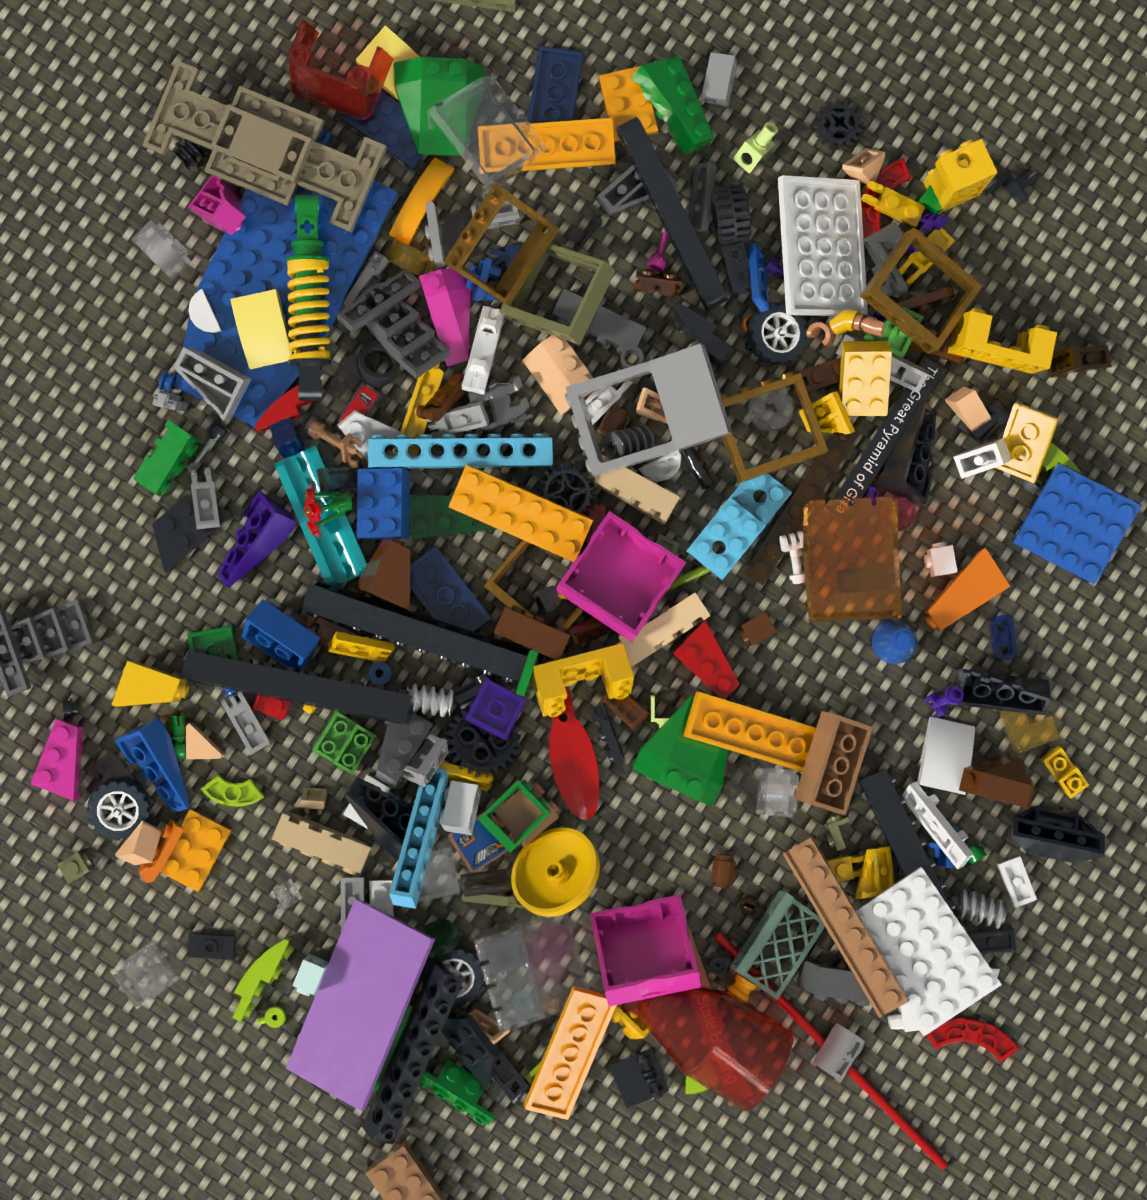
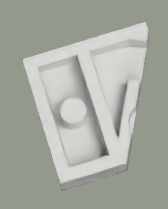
M353 411L337 424L345 435L350 433L353 437H358L361 440L362 448L355 444L354 446L362 453L366 461L368 460V439H372L373 435H386V439H394L396 435L400 434L398 429L385 425L376 419L369 418L357 411Z

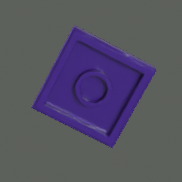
M485 678L464 720L503 740H507L527 699Z

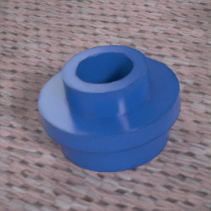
M377 662L370 667L369 678L374 684L384 685L391 679V668L386 663ZM378 669H382L384 671V676L382 678H378L376 676V671Z

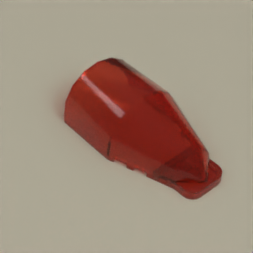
M701 985L700 988L623 1003L624 1008L637 1016L653 1037L658 1040L666 1050V1053L680 1067L679 1069L683 1074L742 1111L751 1110L763 1100L779 1078L790 1056L793 1045V1032L731 992Z

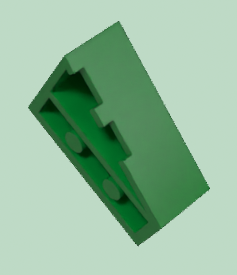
M170 420L165 424L168 427L162 439L157 437L154 443L157 446L150 456H146L133 478L157 496H161L162 493L165 495L172 486L171 481L174 476L181 474L185 468L184 462L188 456L192 457L199 447L197 445L199 440Z

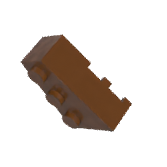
M514 605L512 609L504 608L495 628V634L506 637L513 642L522 644L553 659H561L571 635L567 634V628L555 624L553 628L546 624V619L535 614L533 618L524 615L526 610Z

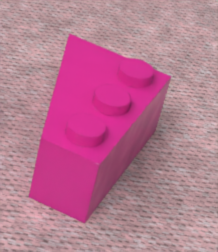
M213 175L188 206L208 224L230 235H233L242 227V221L246 217L236 188L228 181Z
M64 719L55 720L31 785L73 801L80 800L79 789L82 772L81 756L83 754L84 727Z

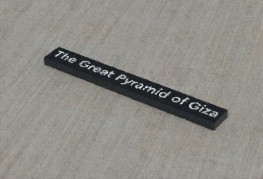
M925 357L920 367L928 370L929 374L919 393L908 388L904 389L827 508V510L844 521L848 520L893 451L919 404L926 400L944 372L945 368L928 357Z

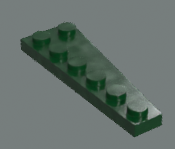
M410 494L409 521L412 540L497 530V528L449 508L453 496Z

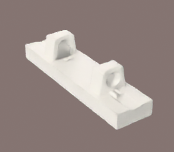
M487 306L482 308L462 390L485 394L504 320V315L499 312L500 309Z
M917 782L910 784L902 794L907 806L957 869L963 867L973 855L972 851L964 843L968 838L967 834L963 830L956 833L936 807L940 800L935 794L927 796Z

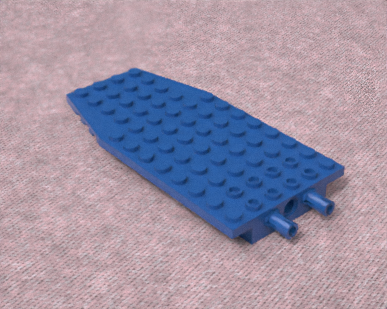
M322 129L317 143L329 147L334 135ZM375 180L372 183L352 233L329 223L337 201L298 186L295 195H319L318 240L324 242L322 256L330 258L329 268L324 270V273H321V275L329 277L328 282L322 283V288L329 289V294L322 295V300H328L330 305L322 308L323 313L330 314V318L319 321V324L329 325L330 330L398 195L397 191ZM246 189L240 201L246 216L242 221L243 225L233 235L224 233L195 292L197 293L201 289L204 290L222 332H204L194 325L189 316L183 347L193 346L251 378L233 416L255 427L266 410L285 394L297 378H299V367L288 365L287 361L250 370L237 329L231 299L276 289L279 291L288 330L294 329L288 324L289 318L293 317L288 312V307L294 303L288 300L289 293L293 291L288 288L287 284L293 278L287 274L286 258L294 254L291 242L297 240V216L295 214V195L290 207ZM307 223L301 229H304L305 233L308 234L314 228H311L310 224ZM330 330L328 332H320V337H327ZM177 372L174 386L204 401L201 394L196 389H193Z

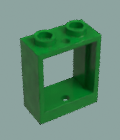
M518 779L478 818L485 828L510 853L551 814L548 810L551 807L542 796L538 799L532 793L535 789L526 780L521 782ZM519 788L542 813L513 841L490 815Z

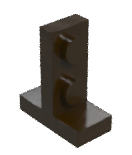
M1079 345L1053 353L1049 369L1050 378L1060 377L1068 373L1111 368L1108 345L1079 348Z

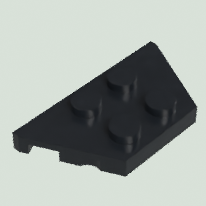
M188 494L152 523L163 570L168 573L220 528L197 529L193 498ZM217 507L221 527L234 515Z
M449 1015L442 1033L485 1091L488 1090L494 1083L491 1081V1077L496 1073L499 1051L472 1015Z

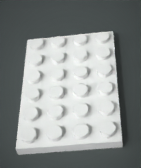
M786 175L778 177L786 315L836 316L843 310L855 309L859 310L861 314L868 316V304L860 297L866 288L860 180Z
M919 867L856 909L910 999L903 1007L923 1036L1002 985L922 867Z

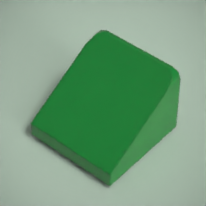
M929 185L918 203L925 206L924 209L928 212L938 214L942 207L932 186Z

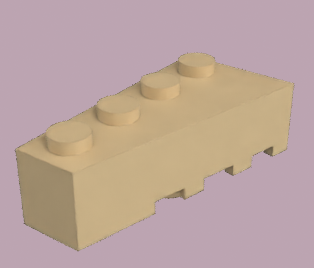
M606 454L602 455L604 462L610 461ZM630 466L600 476H593L592 472L586 476L587 480L595 478L592 484L665 525L680 498L672 490L657 485V482L653 479L638 475L637 471Z
M696 592L690 596L688 593L684 594L676 600L678 604L672 608H669L667 605L657 612L658 617L652 621L648 619L633 643L623 636L618 637L620 642L617 645L624 644L631 667L710 616Z
M290 811L282 813L272 840L279 842L282 846L298 849L300 853L309 857H319L322 859V862L331 866L335 864L344 867L343 871L356 875V872H363L373 848L370 844Z

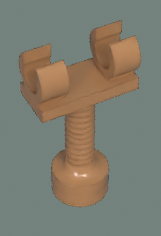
M315 420L311 423L307 432L308 436L315 440L322 438L341 449L342 461L344 463L348 462L353 468H359L358 462L353 460L357 458L363 462L362 453L354 447L355 444L362 448L361 440L358 437H353L352 434L348 433L343 439H340L326 431V425L322 422Z

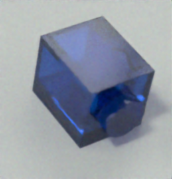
M290 417L269 426L276 449L283 458L294 456L298 452L305 450L298 427Z

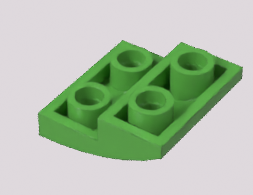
M335 711L313 746L312 751L353 775L376 735L340 712Z

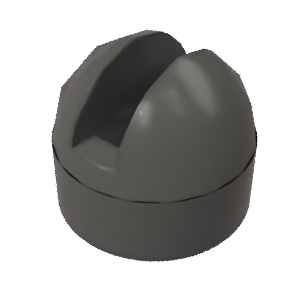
M1040 476L1037 480L1039 486L1024 479L1023 487L1027 492L1035 493L1041 489L1043 482Z

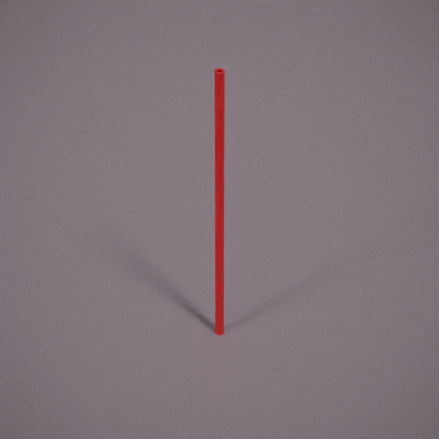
M719 931L714 936V939L735 959L739 950ZM752 965L748 973L752 977L762 976V973ZM767 979L768 988L775 992L777 988ZM782 994L778 1000L774 999L822 1047L826 1038ZM851 1065L846 1073L944 1170L949 1163Z

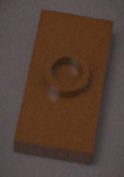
M590 618L581 624L569 628L575 646L614 632L613 629L596 618Z
M606 693L600 699L633 731L650 715L630 695L618 700L616 698L609 699Z

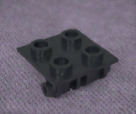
M652 1048L609 1065L627 1109L652 1098H661L664 1093L669 1091Z

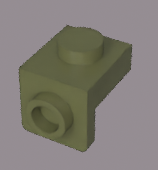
M837 814L829 818L830 822L825 823L828 830L825 836L829 847H834L835 850L839 851L846 848L838 826L851 820L849 816L843 817L842 814Z

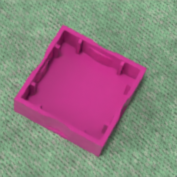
M609 511L592 535L584 551L576 558L558 584L556 591L633 643L686 562L660 544L648 540L636 528Z
M680 894L647 901L636 906L617 907L590 913L608 1007L701 987Z

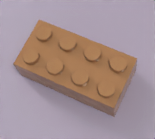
M821 711L794 799L846 816L873 727L836 714Z
M406 1140L369 1166L365 1173L383 1200H447Z

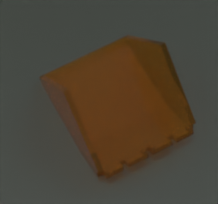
M892 496L876 497V505H872L871 497L853 498V506H849L848 498L830 499V507L825 506V499L809 500V504H804L803 561L809 622L902 618L897 500H893Z

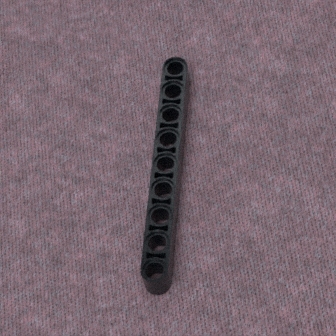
M636 116L617 126V134L704 308L709 311L728 301L727 294L641 121Z

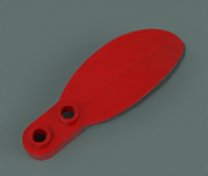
M565 686L567 698L564 702L566 708L562 714H567L568 720L561 722L559 719L560 715L552 717L553 724L549 739L550 761L555 782L566 805L578 818L588 820L595 814L599 802L598 765L592 743L584 727L575 717L571 694Z

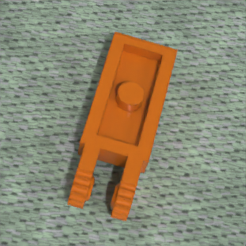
M170 819L168 824L163 826L153 861L140 865L141 867L138 871L144 882L152 883L156 880L155 878L158 877L184 830L177 821Z

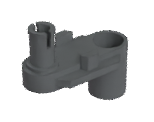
M895 222L863 239L864 245L876 265L871 268L874 275L888 257L887 251L894 248L903 235ZM896 266L886 278V284L879 288L888 297L894 296L898 298L908 292L907 285Z

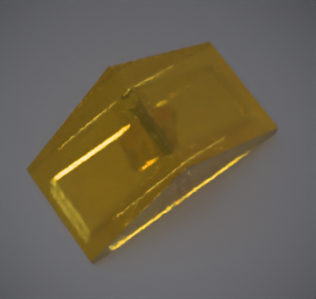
M394 239L386 257L393 264L419 276L430 273L434 261H430L429 254L398 239Z

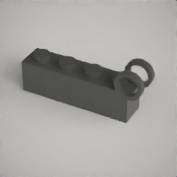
M564 289L552 312L555 322L566 326L570 325L583 297ZM599 305L585 337L589 334L597 338L596 342L608 347L610 344L616 347V351L621 354L620 362L623 369L635 366L627 364L624 359L630 353H634L639 357L640 361L636 365L643 363L644 355L638 347L646 332V327Z

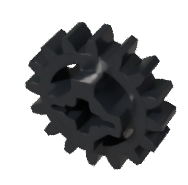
M836 99L835 105L828 101L826 104L827 109L821 106L819 109L820 114L815 116V120L818 122L814 124L813 128L819 129L815 136L816 138L822 136L821 144L823 145L828 142L829 149H832L833 145H837V149L841 150L843 144L848 149L851 146L850 141L856 143L858 140L856 135H861L863 131L858 128L864 124V121L858 120L862 113L854 112L856 105L848 107L847 100L843 105L840 104L839 99ZM850 118L853 122V130L852 127L849 125ZM824 120L825 123L828 125L827 131L824 128ZM839 122H841L843 124L838 128L835 127V123L838 124Z

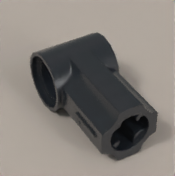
M998 398L986 409L991 416V420L973 432L970 429L967 430L969 435L979 444L986 441L997 428H1001L1009 420L1011 411Z
M484 673L476 677L473 682L453 691L461 709L472 705L485 678L499 684L495 675Z

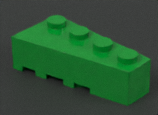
M679 55L641 65L631 76L634 83H638L642 88V94L647 101L650 100L657 111L655 113L659 119L665 121L669 127L668 132L684 154L703 149L715 138Z

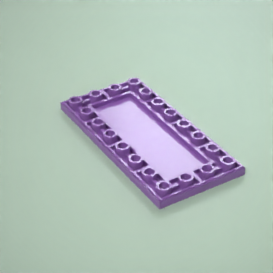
M355 899L286 1069L360 1111L365 1110L435 938L360 899Z

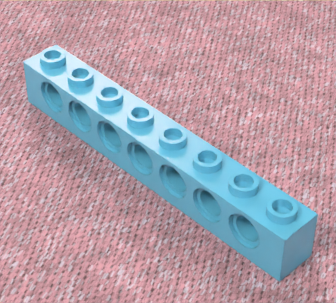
M427 434L419 435V439H409V435H396V439H386V435H373L372 439H368V469L465 468L467 464L475 468L551 467L553 465L552 438H547V434H533V438H524V434H510V438H501V434H488L487 438H478V434L464 435L465 438H455L453 434L442 435V439H432V435ZM457 445L464 446L467 451L466 455L463 457L456 456L454 447ZM480 445L487 446L489 455L486 457L480 456L477 453V447ZM502 445L511 447L512 454L506 457L500 453ZM524 445L533 446L535 450L533 456H526L523 453ZM387 446H394L397 448L398 454L391 458L386 456L384 450ZM410 446H418L421 454L418 457H411L408 454ZM433 446H441L444 454L441 457L433 456L431 453Z

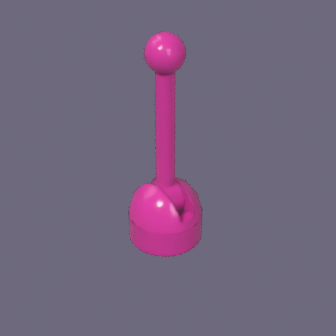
M665 230L658 253H653L647 263L648 268L659 272L664 271L666 266V258L662 254L668 236Z

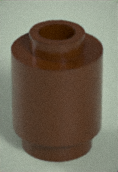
M612 405L611 409L607 410L598 428L601 432L600 436L604 438L605 434L610 431L622 430L628 421L626 418L628 412Z
M716 854V858L713 859L711 882H715V887L729 888V884H734L736 868L734 855Z

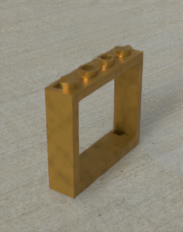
M494 183L443 262L509 306L560 229L510 192ZM507 200L537 222V225L496 287L493 288L462 266Z
M913 228L902 235L860 297L926 353L930 354L939 350L982 288V285L977 282L973 275L966 273L960 268V264L957 261L946 256L938 245L932 244L923 232ZM910 244L966 291L936 336L879 289Z
M793 372L780 376L781 380L772 383V380L769 379L759 383L758 388L751 390L750 387L738 390V395L729 397L728 394L721 396L724 407H728L794 384L816 446L745 470L733 433L723 436L722 438L738 483L828 452L801 373L793 375Z
M522 540L484 585L487 590L510 609H512L513 605L521 609L524 608L496 584L531 544L525 540ZM577 607L562 627L569 629L584 610ZM526 610L524 615L533 618V615Z

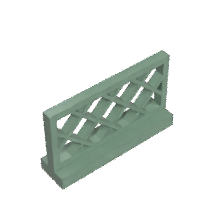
M779 890L730 965V968L778 1000L825 928V925L818 915L795 900L787 892ZM793 904L798 908L800 918L789 920L787 911ZM805 920H816L819 924L815 931L807 933ZM800 921L803 934L791 936L789 923ZM785 924L787 937L776 939L775 929L777 926ZM803 937L804 948L802 951L794 952L792 940ZM788 941L790 953L779 955L777 943ZM773 944L775 956L763 959L762 949L765 945ZM791 957V968L781 971L780 959ZM775 960L777 973L766 975L764 962ZM760 963L762 976L752 977L747 973L753 964ZM778 976L779 986L773 992L768 988L767 978Z

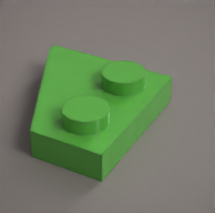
M901 306L909 315L921 323L924 316ZM887 319L882 321L885 322V330L882 337L869 333L864 335L863 339L866 341H888L892 353L901 358L904 357L912 341Z

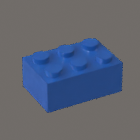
M403 468L358 469L357 538L364 540H391L394 537L399 540H409L410 471Z
M264 599L260 601L246 619L242 638L281 665L298 669V673H301L314 656L320 639L312 629L303 627L293 616L284 614L274 603L267 602Z

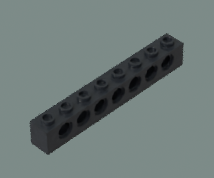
M435 961L431 965L362 1125V1128L373 1142L394 1143L465 979L453 965Z

